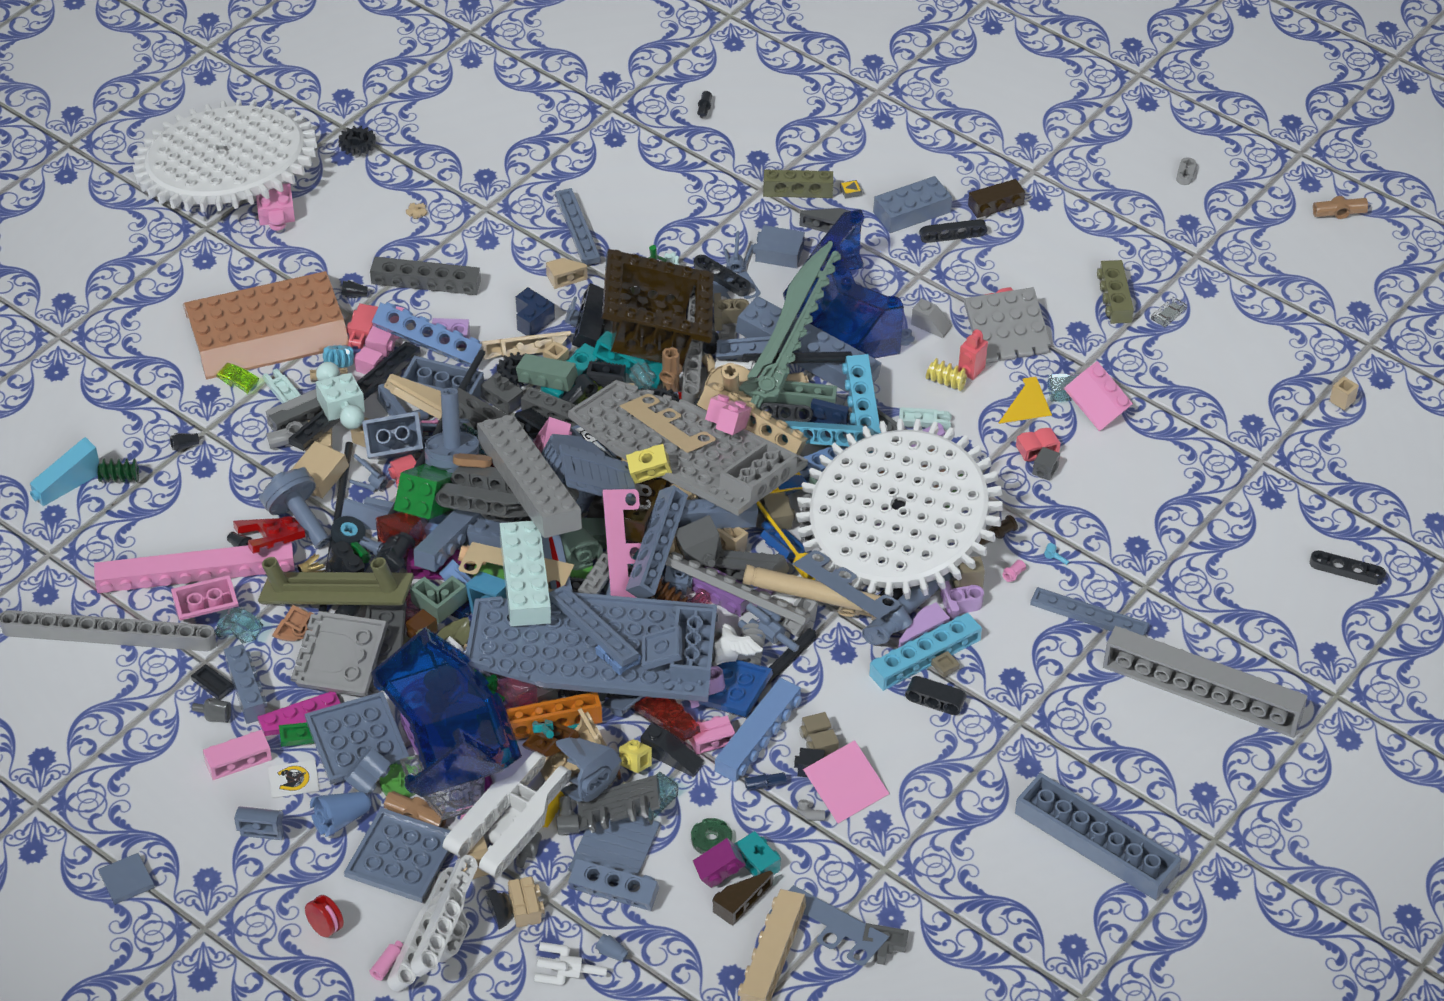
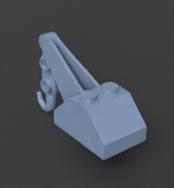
M418 411L364 420L362 424L367 458L392 459L419 453L425 448L424 442L431 437H423V431H434L438 424L421 423V416ZM460 419V432L467 433L466 425L463 423H469V420Z

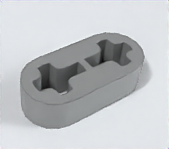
M1187 157L1181 160L1176 178L1179 184L1189 185L1192 182L1196 168V161Z

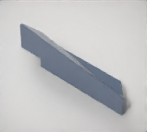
M367 496L364 504L345 498L341 517L351 516L359 519L367 530L426 535L424 528L430 521L429 519L400 511L397 512L394 519H390L387 514L394 502Z

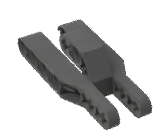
M458 466L450 478L452 483L444 484L435 497L436 502L442 507L481 513L488 520L519 522L523 517L528 516L498 470L494 467ZM564 485L576 502L579 498L578 490Z

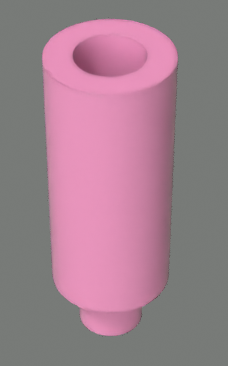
M397 940L394 944H389L369 972L372 977L379 981L383 980L400 954L403 946L402 942Z

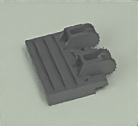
M654 775L605 789L592 801L578 802L580 831L589 829L591 833L596 832V822L599 821L603 829H608L609 819L614 822L629 817L632 822L636 821V811L638 810L641 811L643 818L649 817V807L652 811L660 809L659 779Z

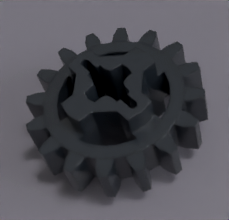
M353 126L352 129L346 128V132L341 131L342 135H339L338 140L339 147H341L342 152L346 151L347 155L349 153H352V156H355V154L361 156L362 153L368 154V150L373 151V147L376 146L375 134H373V130L369 131L368 127L362 129V126H359V128Z
M517 352L516 355L510 353L509 357L504 355L503 360L499 359L497 374L500 373L502 377L509 379V382L514 383L516 386L518 383L524 386L523 382L518 381L516 367L525 354L520 355V352Z

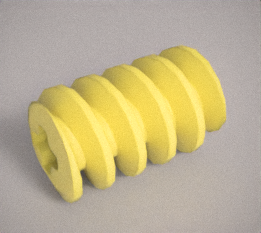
M938 358L929 365L926 373V379L931 377V381L935 382L937 380L939 384L951 385L953 389L958 387L959 391L964 388L967 380L965 368L959 372V366L956 365L952 369V363L945 367L944 360L939 365Z

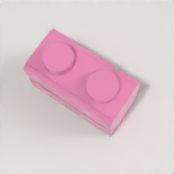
M727 715L723 717L715 716L705 722L697 721L688 726V738L695 754L725 747L735 734Z

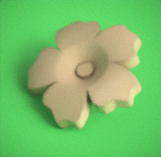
M410 203V206L406 209V214L413 216L415 219L421 218V216L427 214L426 205L424 203Z

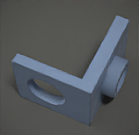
M574 296L567 310L565 319L566 323L574 326L577 324L579 311L575 310L576 296Z

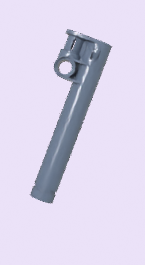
M951 572L943 576L945 581H949L954 577ZM933 580L927 583L929 592L926 596L921 592L920 585L911 587L910 599L906 600L903 594L897 599L900 602V606L882 618L874 619L862 630L864 639L871 645L884 644L890 640V636L894 632L897 633L909 627L913 623L909 615L940 589L937 581Z

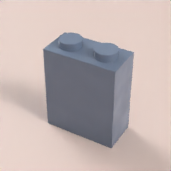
M763 225L762 231L757 234L758 243H755L753 246L755 262L797 269L804 247L805 232Z

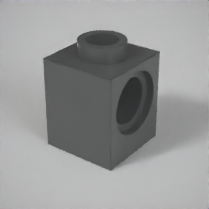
M1042 447L1034 460L1032 474L1050 481L1059 466L1060 453Z

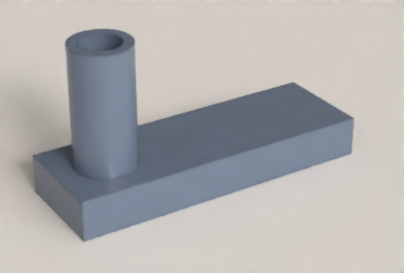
M385 383L378 385L377 400L389 416L407 413L390 390L384 388ZM421 409L416 410L420 412L421 420L428 419L427 412Z

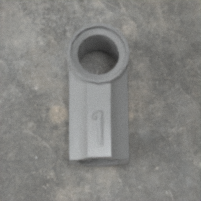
M294 421L289 423L285 429L266 433L270 449L289 444L288 438L303 427L300 422Z

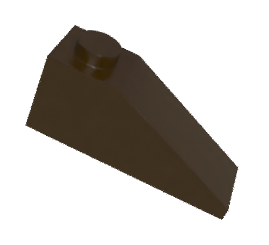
M764 872L726 886L721 892H717L712 900L713 913L733 926L773 885V872Z

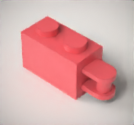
M359 303L357 310L353 311L351 323L349 322L346 328L347 333H349L348 346H356L358 349L363 348L373 326L372 320L378 309L377 306Z
M975 329L972 335H969L967 340L960 346L959 372L965 368V374L972 380L982 372L986 365L988 341L983 339V334L978 329Z

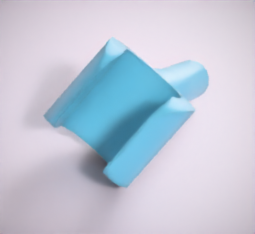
M1048 543L1044 552L1045 557L1049 559L1054 557L1068 565L1069 561L1056 553V545Z

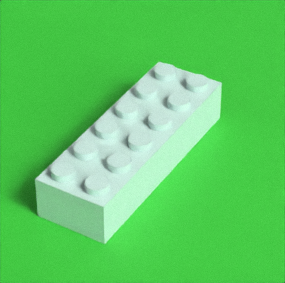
M533 521L500 523V544L510 626L550 624L551 606L541 533Z

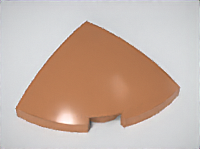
M292 605L285 618L277 626L272 637L283 641L303 639L306 630H310L307 628L311 614L314 613H308Z

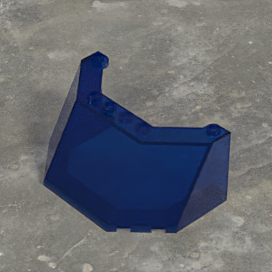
M859 209L844 212L806 260L807 262L829 241L833 242L832 249L821 271L824 270L833 251H838L841 254V260L832 263L835 266V272L827 276L829 285L821 288L824 291V297L815 301L818 304V310L810 313L812 316V323L810 324L855 349L868 354L874 359L897 355L901 352L904 313L901 299L896 296H886L856 284L851 270L862 269L864 266L860 256L861 224L864 221V215L862 210ZM816 278L796 317L799 318L800 314L802 313L815 285L819 280L818 278ZM788 287L783 292L784 300L786 299Z
M426 627L371 672L374 686L379 691L386 693L410 723L409 728L414 736V744L418 749L419 760L422 762L424 770L415 776L408 774L404 778V785L410 793H415L420 797L501 772L522 757L502 698L497 692L493 694L486 686L489 682L479 670L476 672L469 665L471 660L464 652Z

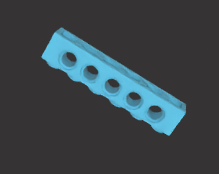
M869 355L846 356L845 363H842L843 375L846 374L847 380H845V390L849 391L847 403L848 407L852 409L850 422L859 426L866 424L874 430L875 434L881 433Z
M968 612L962 616H957L952 621L941 624L938 628L924 633L921 637L891 650L888 654L875 658L870 662L869 676L884 691L932 666L931 661L933 658L947 651L954 655L981 640L982 627Z

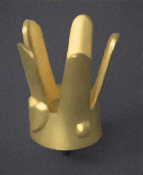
M314 554L304 563L297 565V569L299 572H324L325 570L320 569L324 568L325 565H319L318 562L313 563L319 558V554Z

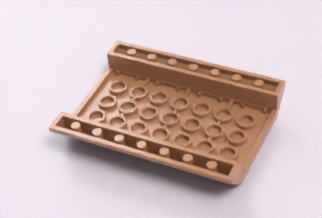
M326 271L183 303L186 317L189 319L201 357L206 380L321 354L327 346H348L349 342L344 318Z

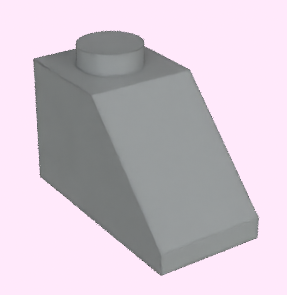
M921 298L912 309L911 325L941 338L952 327L936 304Z

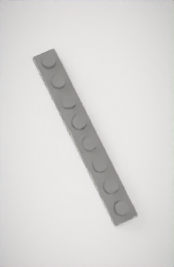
M672 552L668 554L665 564L803 626L810 622L812 615L808 614L804 608L792 607L788 601L783 599L776 600L768 592H758L753 589V586L736 582L735 578L728 575L724 577L713 568L706 569L695 560L688 561L683 559V555Z

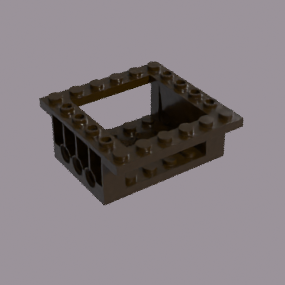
M608 249L606 254L602 319L613 321L611 352L662 363L663 350L673 347L679 353V363L683 368L692 339L710 343L712 339L714 273L693 269L689 266L676 265L672 262L659 261L654 258H646L637 254H629L620 250ZM695 285V320L691 322L686 320V308Z

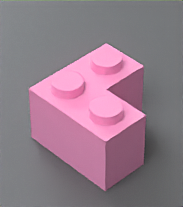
M718 394L711 398L705 420L716 423L715 429L734 435L746 429L752 408L746 406L745 402H734L729 400L728 396Z

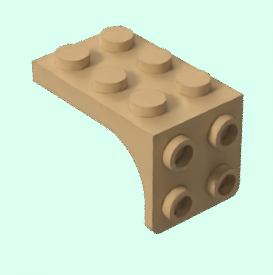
M582 708L578 709L581 720L574 730L580 735L579 738L607 746L589 712L584 713ZM560 751L546 757V762L540 772L546 781L561 765L571 770V777L577 775L580 769L577 765L567 762L569 757Z

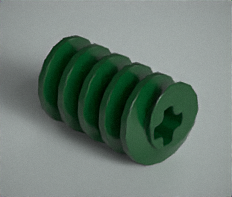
M103 458L102 462L98 465V481L101 482L104 478L106 482H109L112 478L113 482H117L118 479L121 482H125L127 478L128 482L132 483L135 478L138 483L139 465L136 458L133 459L132 464L129 463L128 458H126L124 464H122L120 458H118L116 464L113 458H110L109 463H106L105 458Z

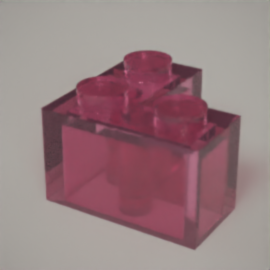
M508 677L497 681L498 690H496V693L505 697L504 704L506 709L538 703L536 685Z

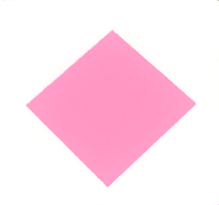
M855 740L803 769L837 823L842 822L889 794Z

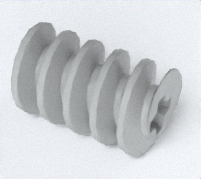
M755 623L744 625L740 637L749 636L763 648L766 636L762 630L758 629L759 625ZM762 652L748 656L739 654L737 660L760 665Z

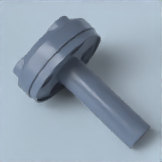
M445 388L441 390L443 432L431 436L426 441L425 463L437 469L453 473L458 465L453 463L454 454L481 455L479 440L476 436L460 432L458 390L455 388Z
M306 467L278 473L271 479L263 493L260 494L259 500L271 515H281L291 511L315 548L324 547L331 539L305 502L316 488L313 477Z

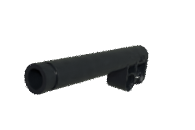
M404 532L392 535L387 539L373 560L378 557L384 558L391 572L395 573L404 565L407 550L413 548L416 542L412 536ZM370 564L363 573H373ZM339 605L334 613L356 617L364 605Z

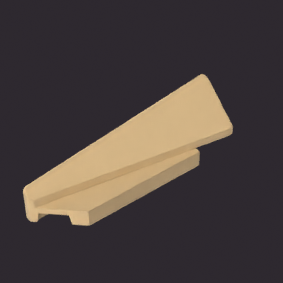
M571 331L481 341L480 344H482L483 350L486 353L483 358L485 360L500 355L502 357L504 355L509 357L510 353L516 355L517 352H520V355L525 353H543L554 341L562 345L571 334Z
M394 374L389 375L384 388L437 419H441V391Z

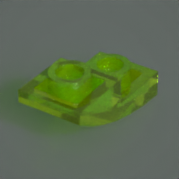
M226 363L216 375V377L230 387L234 384L247 394L259 381V378L254 374L231 363Z

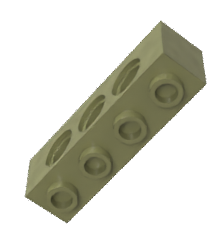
M764 170L763 197L833 198V171Z
M1101 261L1100 268H1097V278L1101 280L1100 291H1103V304H1106V316H1109L1110 324L1132 323L1134 308L1123 261Z

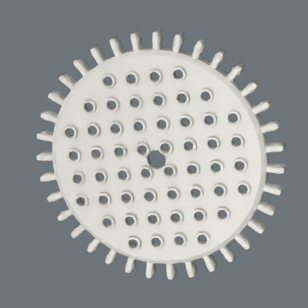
M239 99L236 101L235 106L227 107L225 101H221L220 108L212 109L209 104H206L205 111L200 113L190 109L191 116L184 119L179 114L176 115L177 123L174 125L166 121L163 122L164 131L153 129L154 139L144 138L145 147H137L138 156L133 157L135 163L133 170L136 182L140 184L141 191H147L150 199L157 196L161 205L170 200L171 208H176L181 202H184L186 211H189L194 204H200L201 212H205L208 205H216L217 210L221 211L223 204L232 203L234 209L239 206V201L245 199L252 205L254 204V197L260 194L268 199L270 198L268 190L272 188L283 192L282 182L284 181L295 184L294 174L305 175L304 166H312L311 157H316L315 148H318L315 130L312 129L311 122H305L303 114L296 116L294 108L285 112L284 104H280L273 110L271 101H267L262 107H257L255 99L251 101L249 106H242Z
M898 419L897 430L888 431L885 422L880 421L879 428L881 433L871 435L869 428L864 426V439L857 442L850 433L846 435L850 446L845 450L836 443L832 444L833 452L837 455L833 460L822 454L819 456L821 464L826 467L824 471L821 472L814 468L809 469L810 476L818 480L816 485L806 482L802 483L803 491L812 493V497H798L797 502L799 507H810V512L796 513L798 522L810 521L811 525L798 528L800 538L814 535V539L802 543L804 550L808 552L818 547L821 553L830 558L829 563L823 568L831 573L840 567L847 568L855 573L857 578L853 580L851 586L859 590L863 583L869 585L867 588L868 593L876 594L877 587L885 588L886 595L893 597V588H903L906 600L910 599L911 596L910 587L920 585L924 596L928 595L929 588L927 583L936 580L938 586L943 590L946 588L943 576L951 572L958 581L962 579L960 569L957 568L962 562L971 569L976 567L974 559L969 556L973 551L983 556L987 555L986 547L979 544L981 538L992 542L996 540L995 533L985 529L987 525L1001 526L1000 517L989 516V511H1003L1002 501H989V497L1002 495L1001 486L987 488L986 485L999 480L997 471L983 475L982 471L992 466L990 458L987 457L976 463L974 459L982 454L981 447L977 445L969 452H966L964 448L969 444L968 436L964 435L957 443L952 442L951 440L955 436L954 428L952 427L942 437L937 435L939 430L937 422L932 423L929 432L921 431L920 419L915 420L913 430H904L903 420ZM895 499L906 502V505L898 510L892 508ZM820 554L812 556L816 561L821 562L824 560V557ZM840 571L839 575L841 577L851 578L849 572Z

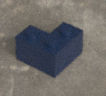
M527 287L515 296L517 330L524 335H535L555 320L554 303Z

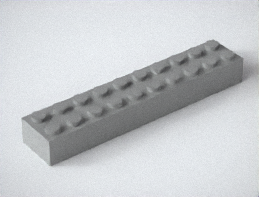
M505 415L502 418L488 419L477 423L480 446L487 456L492 458L493 465L542 536L547 538L582 529L581 508L515 416Z
M1118 626L1114 627L1106 644L1103 668L1292 738H1294L1302 721L1308 695L1288 689L1279 684L1266 681L1260 677H1255L1241 670L1233 669Z

